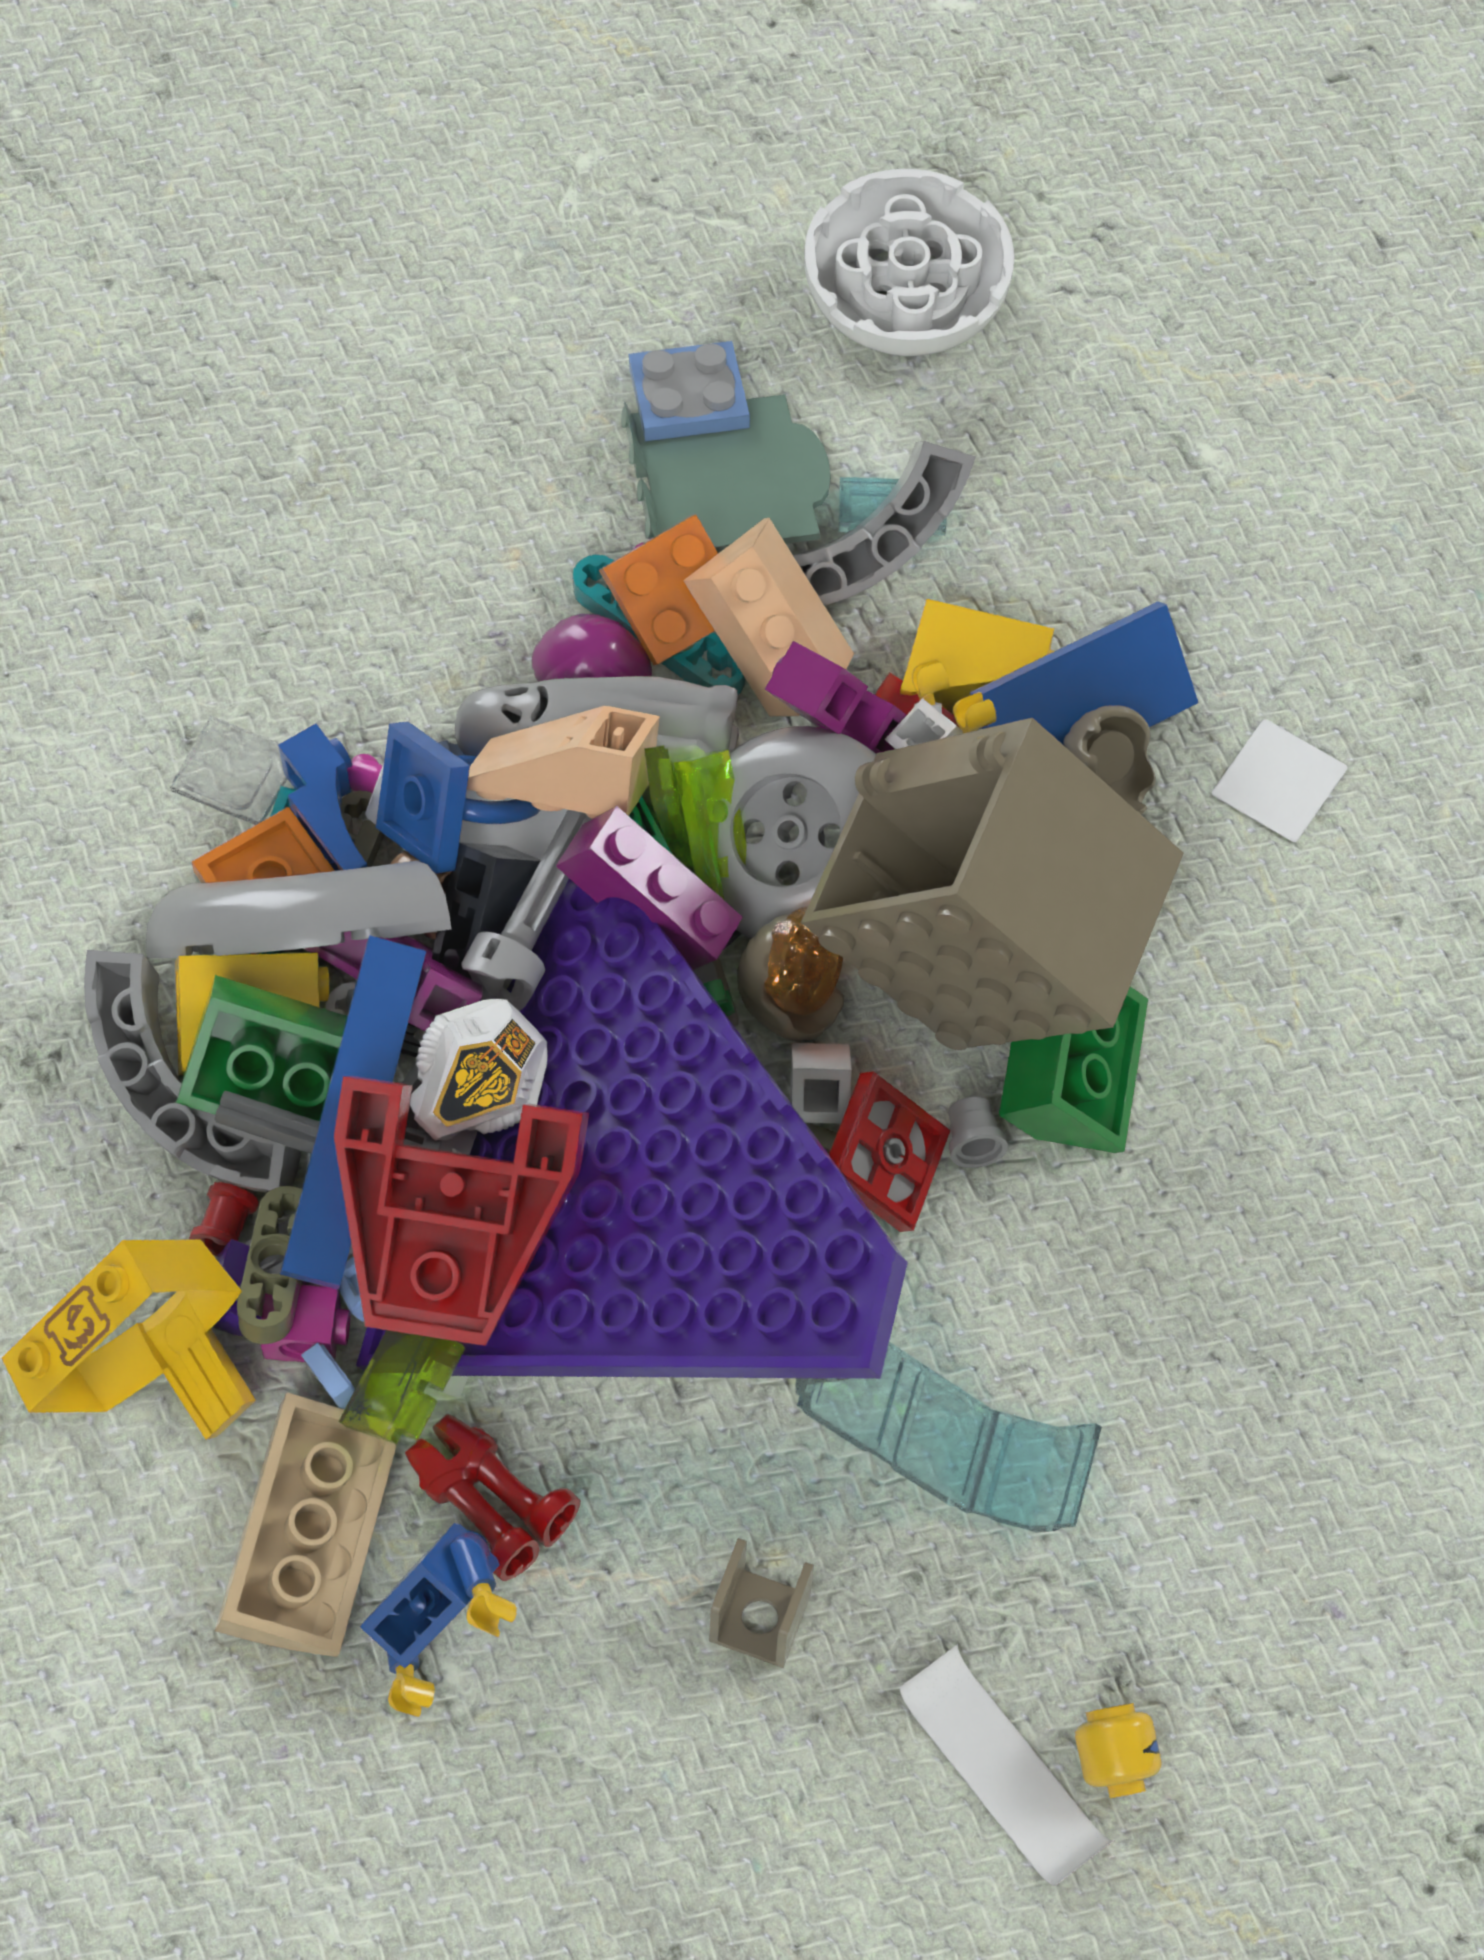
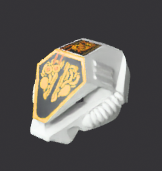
M503 999L482 1000L435 1017L430 1027L426 1029V1034L423 1035V1040L420 1042L421 1047L418 1049L420 1054L417 1055V1078L422 1084L411 1094L410 1106L415 1114L414 1120L435 1141L439 1139H452L458 1132L467 1129L469 1131L478 1130L482 1134H486L488 1132H500L502 1129H507L508 1126L512 1127L515 1123H519L522 1106L524 1104L537 1105L547 1065V1041L511 1003Z

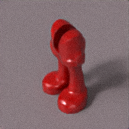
M446 1413L432 1428L437 1438L454 1457L447 1460L433 1445L423 1438L418 1439L405 1452V1455L419 1477L420 1488L438 1504L450 1501L476 1526L488 1541L491 1553L498 1559L499 1566L493 1573L502 1581L511 1580L526 1571L536 1561L539 1555V1545L524 1529L514 1527L507 1522L484 1499L474 1485L481 1482L525 1523L534 1537L545 1547H551L563 1535L577 1515L581 1500L567 1488L555 1489L544 1497L530 1490L495 1455L498 1445L484 1429L471 1427L460 1419Z

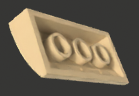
M286 1393L278 1409L214 1631L279 1648L338 1657L389 1476L401 1426L364 1415L360 1416L358 1413L356 1415V1413Z

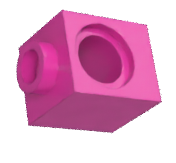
M301 1285L290 1332L278 1342L260 1344L263 1358L305 1362L301 1354L316 1343L325 1346L335 1360L337 1345H347L351 1319L350 1310L342 1309L339 1291L329 1287ZM265 1293L261 1320L267 1319L269 1313L274 1311L273 1297L270 1294Z

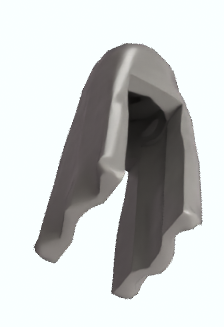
M656 676L564 678L544 680L537 683L497 685L475 691L462 702L457 710L455 720V738L458 747L464 755L478 756L491 738L601 706H611L657 715L660 718L653 778L642 794V797L647 806L693 814L705 783L708 779L712 780L721 775L727 756L736 749L739 728L733 722L738 694L735 688L726 685H716L708 688L690 682Z

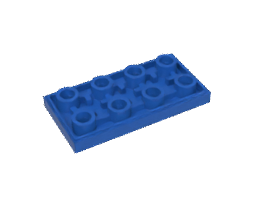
M1159 601L970 692V695L981 692L983 701L989 699L995 707L996 722L984 726L982 729L1033 718L1061 744H1063L1064 737L1070 732L1072 725L1085 713L1102 706L1121 705L1129 707L1138 712L1146 720L1148 726L1151 727L1199 703L1168 606Z

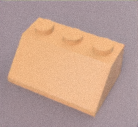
M764 518L683 580L769 716L800 715L764 690L772 677L776 663L786 654L793 641L844 669H847L854 655V652L770 518Z

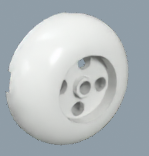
M891 169L862 176L841 187V194L833 199L825 208L820 207L810 223L806 235L804 261L806 278L811 294L823 315L835 328L851 340L867 348L901 356L928 355L951 349L980 332L996 315L1008 293L1013 274L1014 247L1009 229L1003 217L989 200L983 203L977 197L964 190V182L941 173L920 169ZM882 252H888V259L885 261H875L872 259ZM930 254L935 256L937 259H930ZM885 291L887 295H881L877 292Z

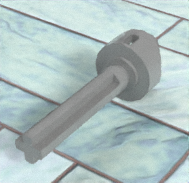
M567 810L502 934L482 932L478 933L474 938L461 965L464 970H468L473 981L483 985L481 1000H507L520 1011L526 1006L545 972L543 962L531 950L569 880L556 867V864L582 824L592 820L586 813ZM512 979H516L512 992L510 993L507 989Z

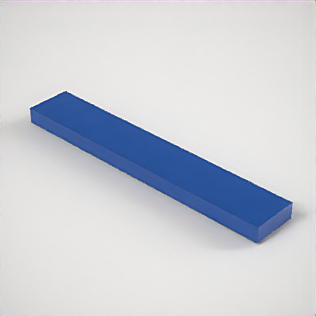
M371 935L368 937L280 1275L337 1290L341 1286L351 1247L334 1141L343 1076H357L393 1082L426 954L425 950Z

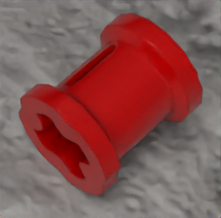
M215 1182L209 1187L207 1196L210 1199V1203L201 1225L193 1227L189 1237L190 1240L201 1239L214 1256H217L231 1239L239 1240L248 1215L256 1212L259 1205L258 1199L252 1193L224 1182Z

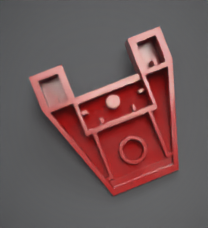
M343 1076L334 1141L365 1327L486 1346L580 1173L589 1113L535 1104H524L522 1106L514 1162L404 1145L412 1085L357 1076Z

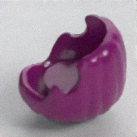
M576 614L559 621L554 627L546 631L535 646L532 654V669L538 682L564 678L652 676L651 660L639 640L619 622L598 614Z

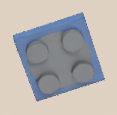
M732 341L629 354V369L645 441L750 428V414Z

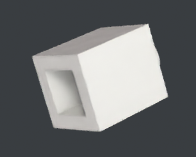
M792 1043L790 1100L792 1106L805 1123L841 1124L851 1097L852 1069L850 1044Z

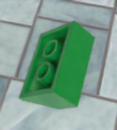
M215 975L176 1103L215 1115L223 1092L228 1091L320 1121L347 1016Z
M1130 986L1113 1028L1091 1030L1082 1034L1070 1033L1049 1036L1044 1039H1027L1011 1042L999 1116L1037 1140L1110 1153L1125 1152L1148 998Z

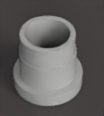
M973 1096L960 1099L951 1105L948 1115L952 1139L949 1143L952 1161L961 1167L979 1168L1000 1160L1006 1154L1008 1144L1005 1133L997 1127L990 1102L986 1098Z

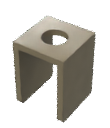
M738 1538L711 1607L709 1642L784 1668L810 1599L814 1565L805 1562L796 1587H790L746 1571L747 1541ZM753 1602H766L776 1610L778 1621L771 1631L764 1634H756L749 1631L743 1624L742 1613Z

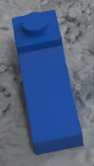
M314 724L278 744L284 775L296 790L288 795L290 808L334 871L365 868L367 863L354 845L341 813L342 797L351 792L347 769L352 767L351 759L345 747L337 738L329 741L319 726Z

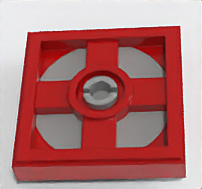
M876 1072L860 1073L829 1156L869 1210L899 1232L914 1231L951 1130Z

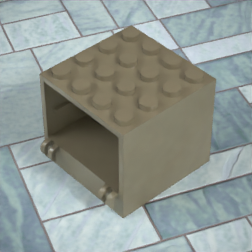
M1033 718L877 753L874 761L861 765L855 774V785L859 794L801 921L806 928L819 937V943L828 951L838 954L858 969V974L864 981L881 988L897 1002V1007L903 1013L920 1020L935 1033V1038L938 1042L950 1049L965 1050L970 1047L992 1044L1003 1045L1006 1042L1044 1039L1049 1036L1070 1033L1082 1034L1091 1030L1113 1028L1184 853Z

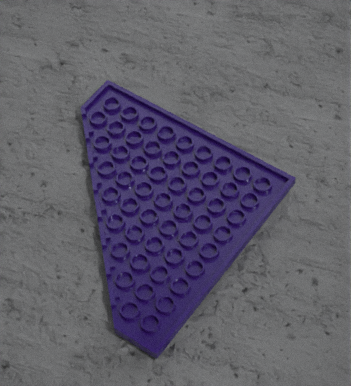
M569 878L531 950L543 962L545 972L530 1000L519 1012L547 1041V1065L537 1105L589 1113L580 1173L487 1345L483 1346L425 1336L414 1357L417 1365L413 1376L881 1379L908 1262L665 931L657 923L651 922L647 914L635 904L617 897L606 898L597 903ZM512 979L507 989L510 993L512 992L516 979ZM520 1122L515 1123L512 1127L508 1126L507 1129H502L500 1132L495 1131L482 1134L478 1131L469 1155L514 1162ZM367 1327L356 1366L368 1375L403 1376L423 1336ZM413 1361L405 1376L411 1375L415 1365Z

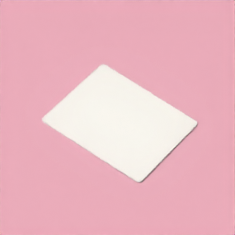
M1264 719L1212 790V795L1286 839L1297 842L1348 767L1311 744Z

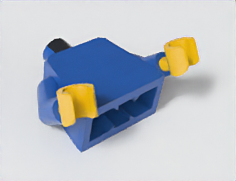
M454 1523L435 1542L360 1625V1628L387 1652L389 1670L391 1673L396 1674V1678L389 1691V1705L396 1711L416 1717L421 1715V1706L426 1708L431 1706L435 1693L433 1683L414 1677V1671L420 1666L418 1655L470 1602L466 1618L468 1623L496 1637L500 1636L498 1629L500 1618L512 1623L517 1615V1608L513 1602L492 1593L496 1588L493 1572L499 1566V1562L490 1552L487 1541L477 1532L466 1530L460 1524Z

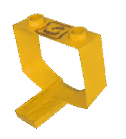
M201 1239L122 1240L1 1358L29 1413L107 1412L161 1374H164L203 1437L207 1440L218 1437L256 1401L211 1329L233 1305L242 1290ZM177 1291L143 1323H136L112 1341L92 1352L152 1293Z

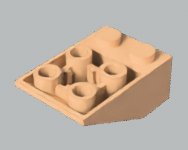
M601 706L491 738L470 766L467 790L476 791L478 796L488 800L512 798L531 802L535 808L543 811L567 809L583 812L591 819L616 806L629 816L653 778L660 716L611 706Z

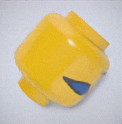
M1134 1703L1086 1712L1087 1722L1082 1723L1075 1732V1740L1085 1782L1093 1787L1107 1786L1109 1798L1145 1792L1144 1779L1155 1776L1162 1767L1156 1732L1151 1716L1144 1712H1135Z

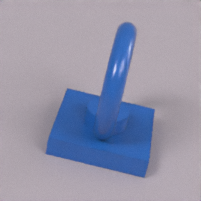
M409 721L390 723L376 828L420 862L427 864L433 872L455 871L462 820L482 824H508L527 820L541 811L535 808L531 802L517 799L509 801H483L466 798L469 769L477 756L453 754Z

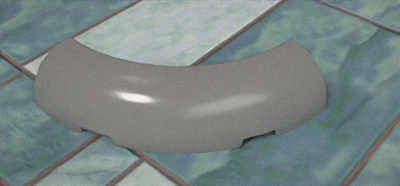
M926 441L915 442L910 459L899 481L887 498L869 517L857 527L832 542L803 553L794 554L795 560L824 606L847 599L874 586L915 556L952 511L966 485L976 456Z
M420 861L285 877L190 883L171 890L156 904L147 924L146 954L147 958H177L178 956H191L193 952L222 956L300 949L344 943V932L351 931L352 940L368 939L369 935L378 938H393L451 929V922L446 897L438 877L427 864Z
M87 950L84 974L85 1009L87 1019L91 1024L92 1036L98 1053V1062L110 1087L131 1117L153 1140L171 1155L195 1170L222 1182L265 1193L277 1187L293 1186L301 1157V1152L298 1149L216 1123L214 1114L176 1103L182 1082L169 1060L162 1039L158 1018L159 973L143 954Z

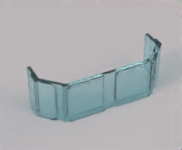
M891 1342L888 1345L881 1379L795 1378L796 1395H800L797 1406L807 1416L862 1451L870 1452L891 1465L895 1472L949 1506L957 1507L965 1513L986 1516L996 1522L1033 1532H1049L1059 1530L1060 1528L1076 1527L1102 1429L1097 1423L1056 1427L992 1410Z

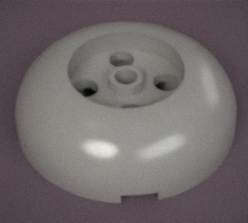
M812 726L780 728L763 733L740 745L727 756L721 775L712 780L708 779L695 806L690 830V850L694 872L700 880L743 917L735 930L745 937L753 938L763 925L770 923L775 917L786 914L804 917L835 848H826L824 846L825 834L823 829L828 825H838L841 834L859 794L855 785L856 771L861 765L874 761L876 753L852 737L842 733L837 734L826 728ZM802 783L807 789L805 801L798 806L789 805L787 799L791 798L794 786ZM754 822H762L765 828L764 837L758 843H748L746 841L748 828ZM795 825L798 826L799 835L797 839L787 843L791 838L789 835L790 830ZM786 863H796L800 870L799 879L796 883L785 886L783 880L779 878V870Z

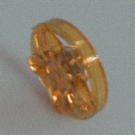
M808 906L795 910L784 922H777L771 932L773 944L769 955L768 977L764 982L767 994L773 997L781 1009L799 1015L814 1013L826 1003L836 987L843 963L842 956L825 949L819 943V937L801 923ZM821 979L818 987L814 991L816 983Z

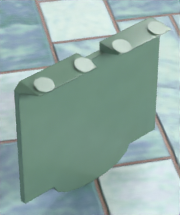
M785 394L746 399L750 414V428L645 441L639 413H631L625 401L621 414L622 428H626L630 445L629 462L631 465L634 464L636 478H640L637 485V500L639 502L642 501L645 515V538L651 540L686 518L696 514L717 552L724 550L764 518H770L785 544L820 539V531L814 508L821 506L827 498L831 482L829 459L823 444L809 428L802 424L792 423ZM642 477L648 478L649 488L645 484Z

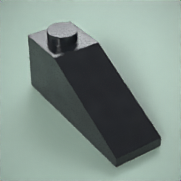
M459 842L456 869L451 871L445 896L451 929L437 931L432 959L472 980L468 970H464L461 964L474 938L478 933L482 932L502 934L541 860L508 846Z

